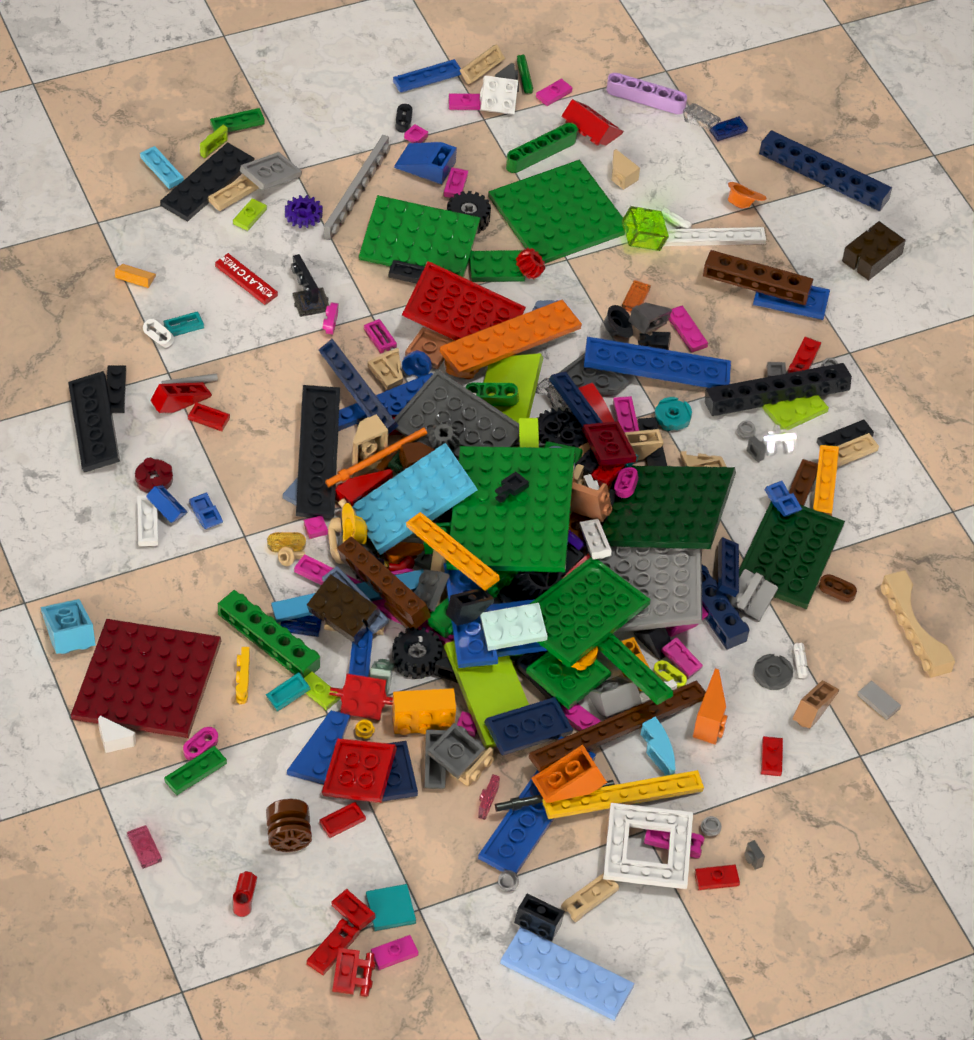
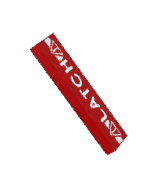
M229 253L215 262V267L264 305L278 296V291Z

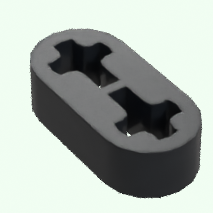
M401 104L397 108L395 127L397 131L402 133L411 128L413 109L409 104Z

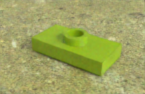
M222 125L200 143V156L203 158L208 157L228 140V127Z
M252 198L233 219V224L248 231L267 210V205Z
M311 672L304 678L311 688L306 694L326 711L341 699V697L329 695V692L335 691H330L331 686L314 672Z

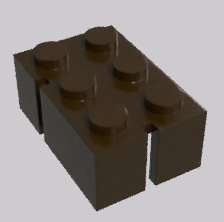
M878 221L868 231L866 230L845 247L842 262L855 270L858 258L860 257L857 273L869 281L903 254L906 240Z
M331 574L306 604L311 614L323 622L325 620L327 625L354 644H357L367 632L366 626L370 628L380 615L378 606Z

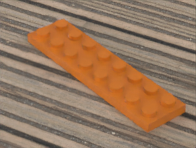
M562 299L440 346L439 352L459 377L579 330L582 323Z

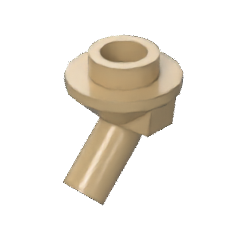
M283 547L278 552V560L282 565L290 566L294 563L295 559H301L305 551L293 552V548Z

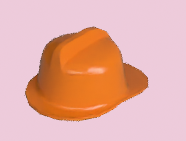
M728 183L730 188L728 201L738 208L745 209L750 207L755 200L765 201L767 199L763 194L750 190L739 183Z

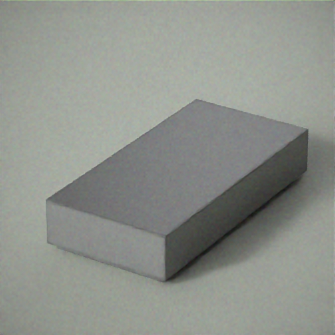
M870 681L858 691L857 696L886 720L901 708L897 701L873 681Z

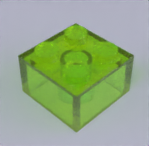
M630 206L622 219L627 242L631 247L661 251L669 238L662 211Z

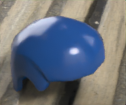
M422 351L410 352L402 361V369L406 375H415L417 378L428 375L431 371V359Z

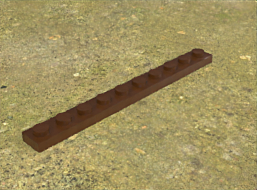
M696 680L673 690V697L658 705L652 700L532 751L529 753V759L537 770L541 772L581 745L589 751L642 728V724L653 717L660 720L703 701L706 691Z

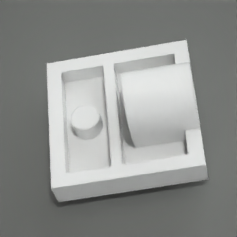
M484 76L483 86L480 91V110L514 115L518 80Z

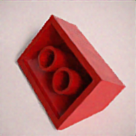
M574 99L570 101L562 114V117L566 119L565 123L575 124L578 128L577 132L585 137L587 135L591 137L590 141L597 146L599 144L608 145L624 132L588 105Z

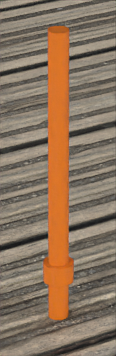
M423 427L350 468L338 471L337 475L325 481L327 486L331 487L340 481H346L354 473L399 450L402 444L413 442L427 434L426 429Z

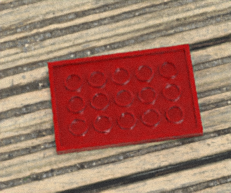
M428 261L402 316L456 341L523 315L526 307Z

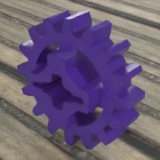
M299 195L298 199L292 197V201L288 200L287 205H285V218H287L288 223L292 222V226L297 224L299 228H302V226L308 228L310 224L315 226V222L320 223V218L323 217V206L320 205V201L315 202V197L309 199L308 195L305 198Z

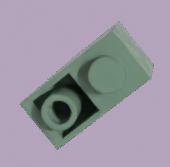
M378 659V661H374L371 667L370 677L386 679L385 690L386 694H388L394 664L390 663V660Z

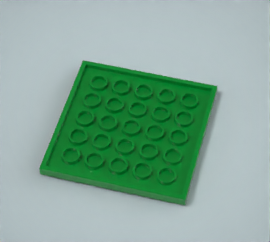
M580 159L488 191V197L525 249L533 248L535 252L538 251L545 264L631 232V227Z

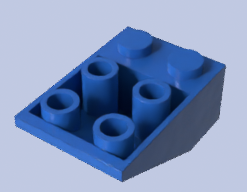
M443 142L409 143L394 165V168L443 184L451 168L456 163L457 147Z

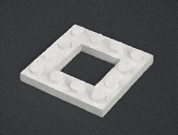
M611 803L603 879L687 889L693 812ZM629 827L670 832L668 864L626 859Z

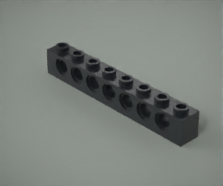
M839 363L706 388L705 404L711 416L764 407L765 404H777L786 400L794 401L796 398H810L816 395L823 396L849 391L852 376L845 364Z

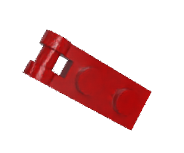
M804 337L787 373L810 369L822 342Z
M342 918L334 930L307 959V965L324 976L337 961L338 948L347 949L358 937L360 930L355 926L351 927L348 925V921ZM343 932L348 934L345 938L341 936Z

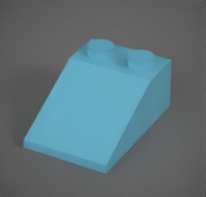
M80 599L41 607L46 628L56 654H66L77 649L84 650L96 645L93 624Z

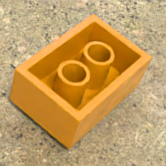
M454 688L393 692L392 719L394 734H426V730H448L455 723L456 702Z

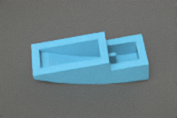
M653 717L642 724L640 734L648 743L646 753L665 776L675 774L676 767L671 742L661 723L656 717Z

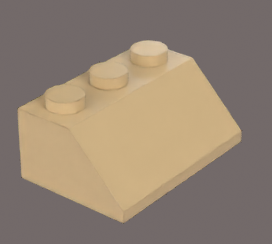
M377 414L367 417L359 423L353 440L352 466L387 447L388 429ZM382 459L354 473L352 478L375 471L376 466Z

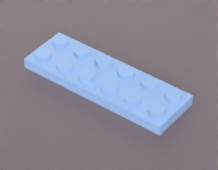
M521 927L500 964L614 1021L634 988L633 982Z

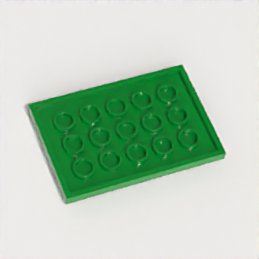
M377 195L360 250L359 260L390 267L393 260L423 267L429 261L464 278L480 224V217Z
M590 557L530 603H539L547 633V640L537 643L570 668L649 606L651 599L598 559Z

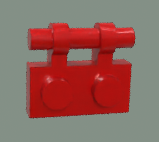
M338 948L332 992L354 995V989L357 986L361 987L360 995L368 997L373 985L371 976L372 970H375V954L366 953V958L363 960L359 959V950ZM357 968L364 969L363 978H356Z

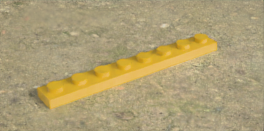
M695 770L605 786L591 794L546 803L543 799V804L548 819L609 809L611 803L631 805L703 792L704 786L699 771Z

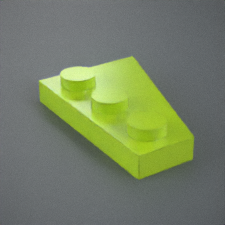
M819 395L810 398H796L794 401H781L777 404H765L762 407L782 432H786L825 414L829 409Z

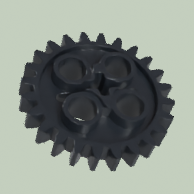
M558 407V411L551 408L550 412L545 410L544 414L540 413L539 417H537L539 440H541L542 444H546L547 441L579 448L588 442L582 431L583 426L573 412L568 411V408H565V411H562L560 407Z

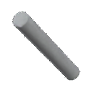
M216 373L161 381V383H205L218 381Z

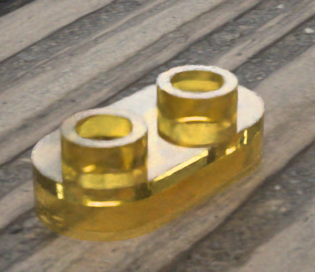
M275 532L268 536L267 547L272 552H279L283 547L293 548V552H300L306 547V538L298 532Z

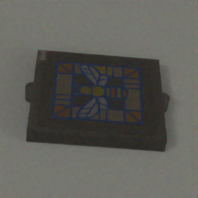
M323 287L318 288L319 301L313 303L308 296H305L304 291L292 293L295 301L294 307H297L300 317L326 312V307L329 306V298L326 297Z

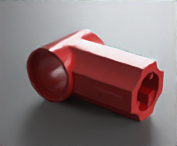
M245 871L239 874L236 891L233 894V912L240 917L249 915L252 910V900L258 879L252 872Z

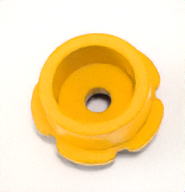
M366 719L359 721L355 726V733L360 738L368 739L375 732L372 722Z

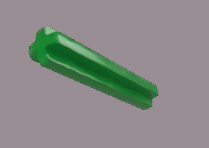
M524 54L517 55V64L524 92L531 94L533 93V84L526 56Z

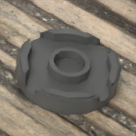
M767 654L760 657L754 667V677L757 683L769 690H780L790 684L793 678V667L790 661L783 656H774L775 654Z

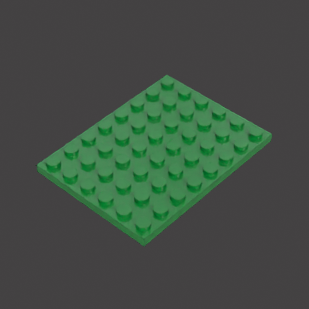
M460 446L459 463L476 486L477 491L453 506L450 536L493 571L565 572L575 448ZM515 471L529 481V487L518 495L513 496L509 494L502 503L495 499L498 496L495 490L501 486V481ZM447 560V570H459Z

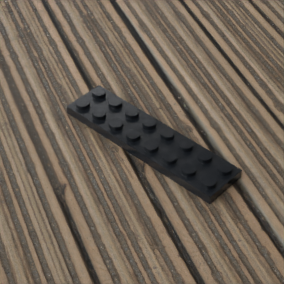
M303 385L296 516L313 518L323 516L326 519L334 518L336 484L328 487L325 481L335 476L337 469L340 387Z

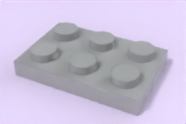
M280 152L243 164L240 167V172L262 190L299 178L302 174V171Z

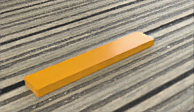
M419 512L406 522L408 529L484 591L500 580L496 572L423 513Z

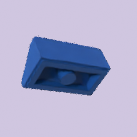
M163 485L154 486L146 495L147 499L171 523L188 513Z

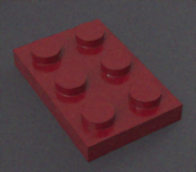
M619 421L583 425L582 431L600 466L636 462L637 456Z

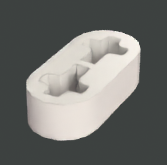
M149 319L144 323L143 331L160 346L167 348L173 344L174 336L156 320ZM152 326V327H154L157 331L154 332V331L150 330L149 328ZM162 334L168 338L166 341L160 337Z

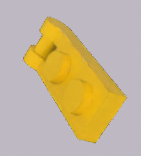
M242 647L241 655L237 654V666L241 668L240 671H236V683L239 684L235 690L236 702L241 705L248 701L250 647Z

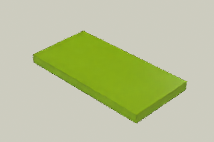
M541 353L510 356L487 367L484 383H513L518 387L519 402L516 405L493 406L517 423H519V418L530 417L544 359Z
M454 641L448 642L444 648L481 742L485 749L497 747L484 723L485 719L529 705L510 656L498 657V664L458 668Z

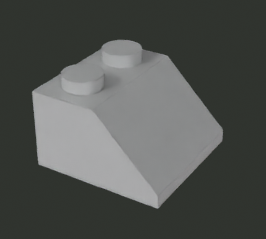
M621 675L604 681L588 694L597 712L607 718L642 704L638 687L629 678Z

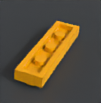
M820 445L813 509L832 516L839 447Z

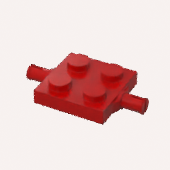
M347 673L345 685L342 689L330 687V691L335 692H329V695L341 697L342 706L340 713L381 720L382 709L385 704L393 705V697H388L386 694V679Z

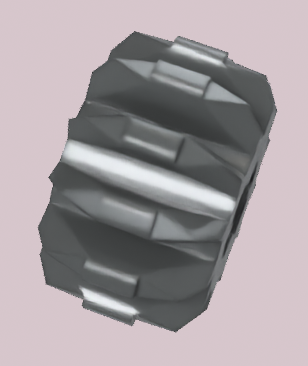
M440 420L439 426L433 424V430H429V443L432 444V448L436 449L446 443L449 448L456 450V444H460L461 441L459 438L461 433L460 430H457V425H451L449 420L446 424H443Z

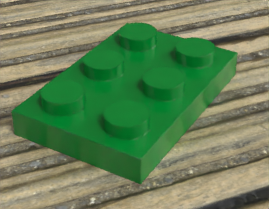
M523 250L472 251L469 259L471 281H525V276H523V273L519 271L520 269L516 265V257Z

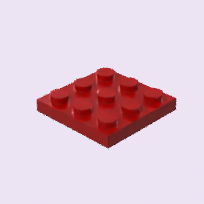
M337 738L322 789L323 796L382 803L397 750L395 744Z

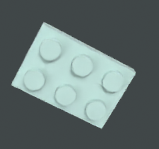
M539 603L483 612L480 615L488 651L547 640Z

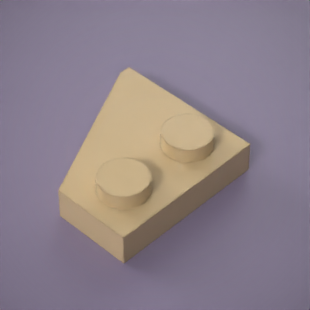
M398 348L368 361V368L386 390L403 383Z
M687 451L680 452V458L684 466L727 467L721 456H708L698 453V456L686 455Z

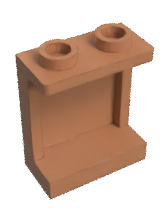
M573 474L570 511L592 519H599L600 522H603L612 511L607 484L603 483L598 490L577 484Z

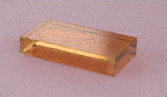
M634 280L622 303V307L625 310L631 311L636 305L643 304L651 285Z

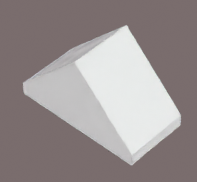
M99 716V731L105 753L135 746V732Z

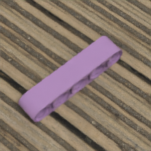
M611 73L608 76L607 92L610 95L674 114H683L685 112L687 95L684 92L620 73Z

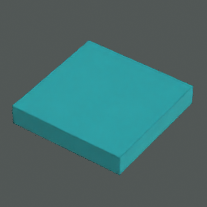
M407 884L366 891L368 907L376 916L372 921L374 931L416 924V917Z

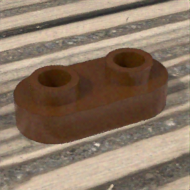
M831 574L823 575L820 579L819 589L823 593L843 602H851L855 599L857 588L854 584Z

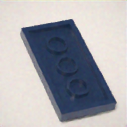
M556 697L491 716L484 721L502 756L560 738V736L570 735L573 732V728Z

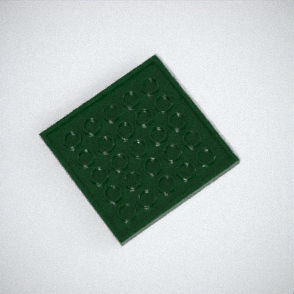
M632 465L631 467L637 470L639 477L635 491L628 498L616 496L612 511L602 527L609 546L711 549L736 475L735 467Z

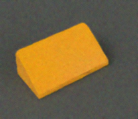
M121 264L115 269V278L147 288L150 287L156 277L155 273L126 264Z

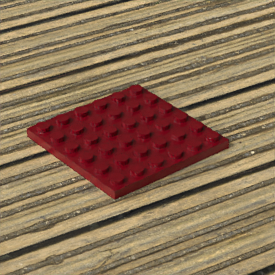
M106 619L72 709L71 719L98 724V718L102 716L127 729L189 739L222 642L221 636Z

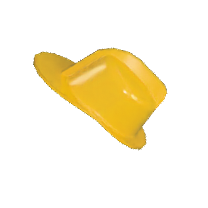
M345 503L342 509L343 542L352 536L360 544H365L367 541V524L361 517L354 515L353 508L349 503Z

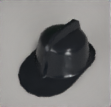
M610 306L604 320V326L611 336L620 335L625 338L633 336L632 324L629 322V313L621 306Z

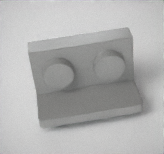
M745 569L739 578L738 595L736 597L729 595L728 599L734 608L760 621L776 594L778 587L765 580L757 572L754 574Z

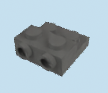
M454 723L428 749L427 754L454 777L459 779L468 768L471 769L484 754L485 748L478 739H473L464 727Z

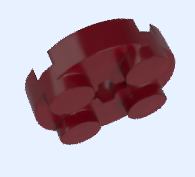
M146 458L135 470V481L139 489L146 493H149L154 486L163 485L168 489L173 483L172 466L159 459ZM156 474L158 477L151 478V475Z

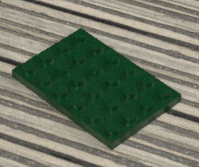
M770 502L740 566L739 578L745 569L754 574L757 572L765 580L778 587L774 598L807 609L845 521L800 505L801 511L784 517L774 504Z

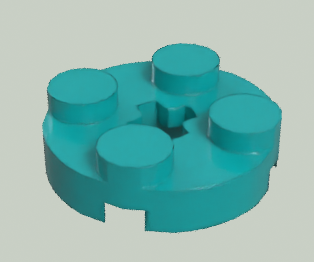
M667 397L659 402L655 408L654 415L657 423L661 425L664 431L680 430L690 425L692 409L686 401L683 403L678 401L679 398Z

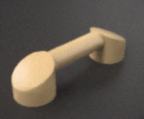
M340 517L332 518L328 527L331 556L336 563L344 564L337 551L336 533H341Z

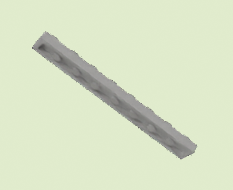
M381 136L324 225V238L331 240L332 236L337 234L341 222L344 223L348 211L353 209L354 202L360 198L363 188L367 187L370 177H373L376 172L377 166L382 164L384 155L388 154L390 150L389 136Z

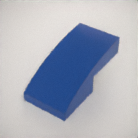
M782 480L766 486L764 489L771 502L784 517L802 510L795 495L789 493Z
M207 492L189 499V504L204 529L223 523L216 506H213Z

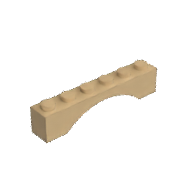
M906 570L884 575L881 591L883 595H886L891 610H894L899 625L903 626L906 638L911 641L916 656H919L924 671H927L930 678L952 672L955 659L947 645L930 636L915 618L911 606L913 583Z

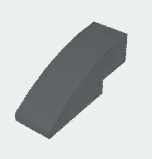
M426 730L425 788L445 789L446 769L429 756L427 751L447 730Z

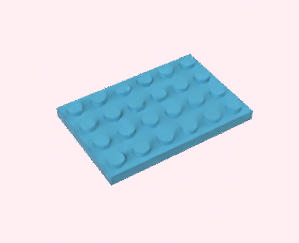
M444 443L358 500L352 508L357 516L366 522L367 535L381 555L413 534L406 527V522L419 512L432 521L477 491V488L450 448Z

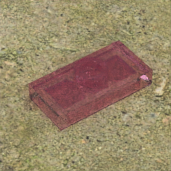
M492 774L487 789H483L479 799L481 803L478 818L485 820L499 789L500 778L497 775Z
M146 825L127 832V837L142 869L162 862V857Z

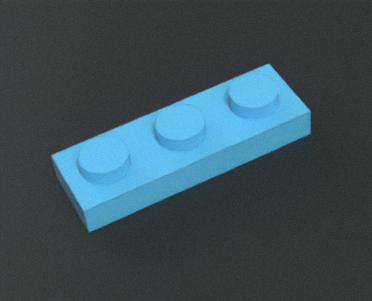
M155 146L140 153V158L168 189L179 185L184 180V177Z

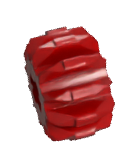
M533 248L524 249L516 257V265L519 267V271L523 273V276L526 275L528 279L539 277L546 269L542 256L539 255L538 251L535 252Z

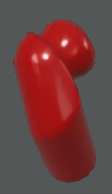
M406 556L400 564L389 563L388 570L393 572L412 569L415 565V560L412 556Z

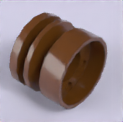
M292 798L282 799L273 802L267 807L268 842L272 849L282 852H293L309 846L312 842L311 825L309 824V806L306 802Z

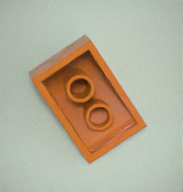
M715 668L697 714L693 737L716 745L718 737H723L728 716L725 715L726 702L719 669Z
M583 745L531 778L546 803L591 794L607 783Z

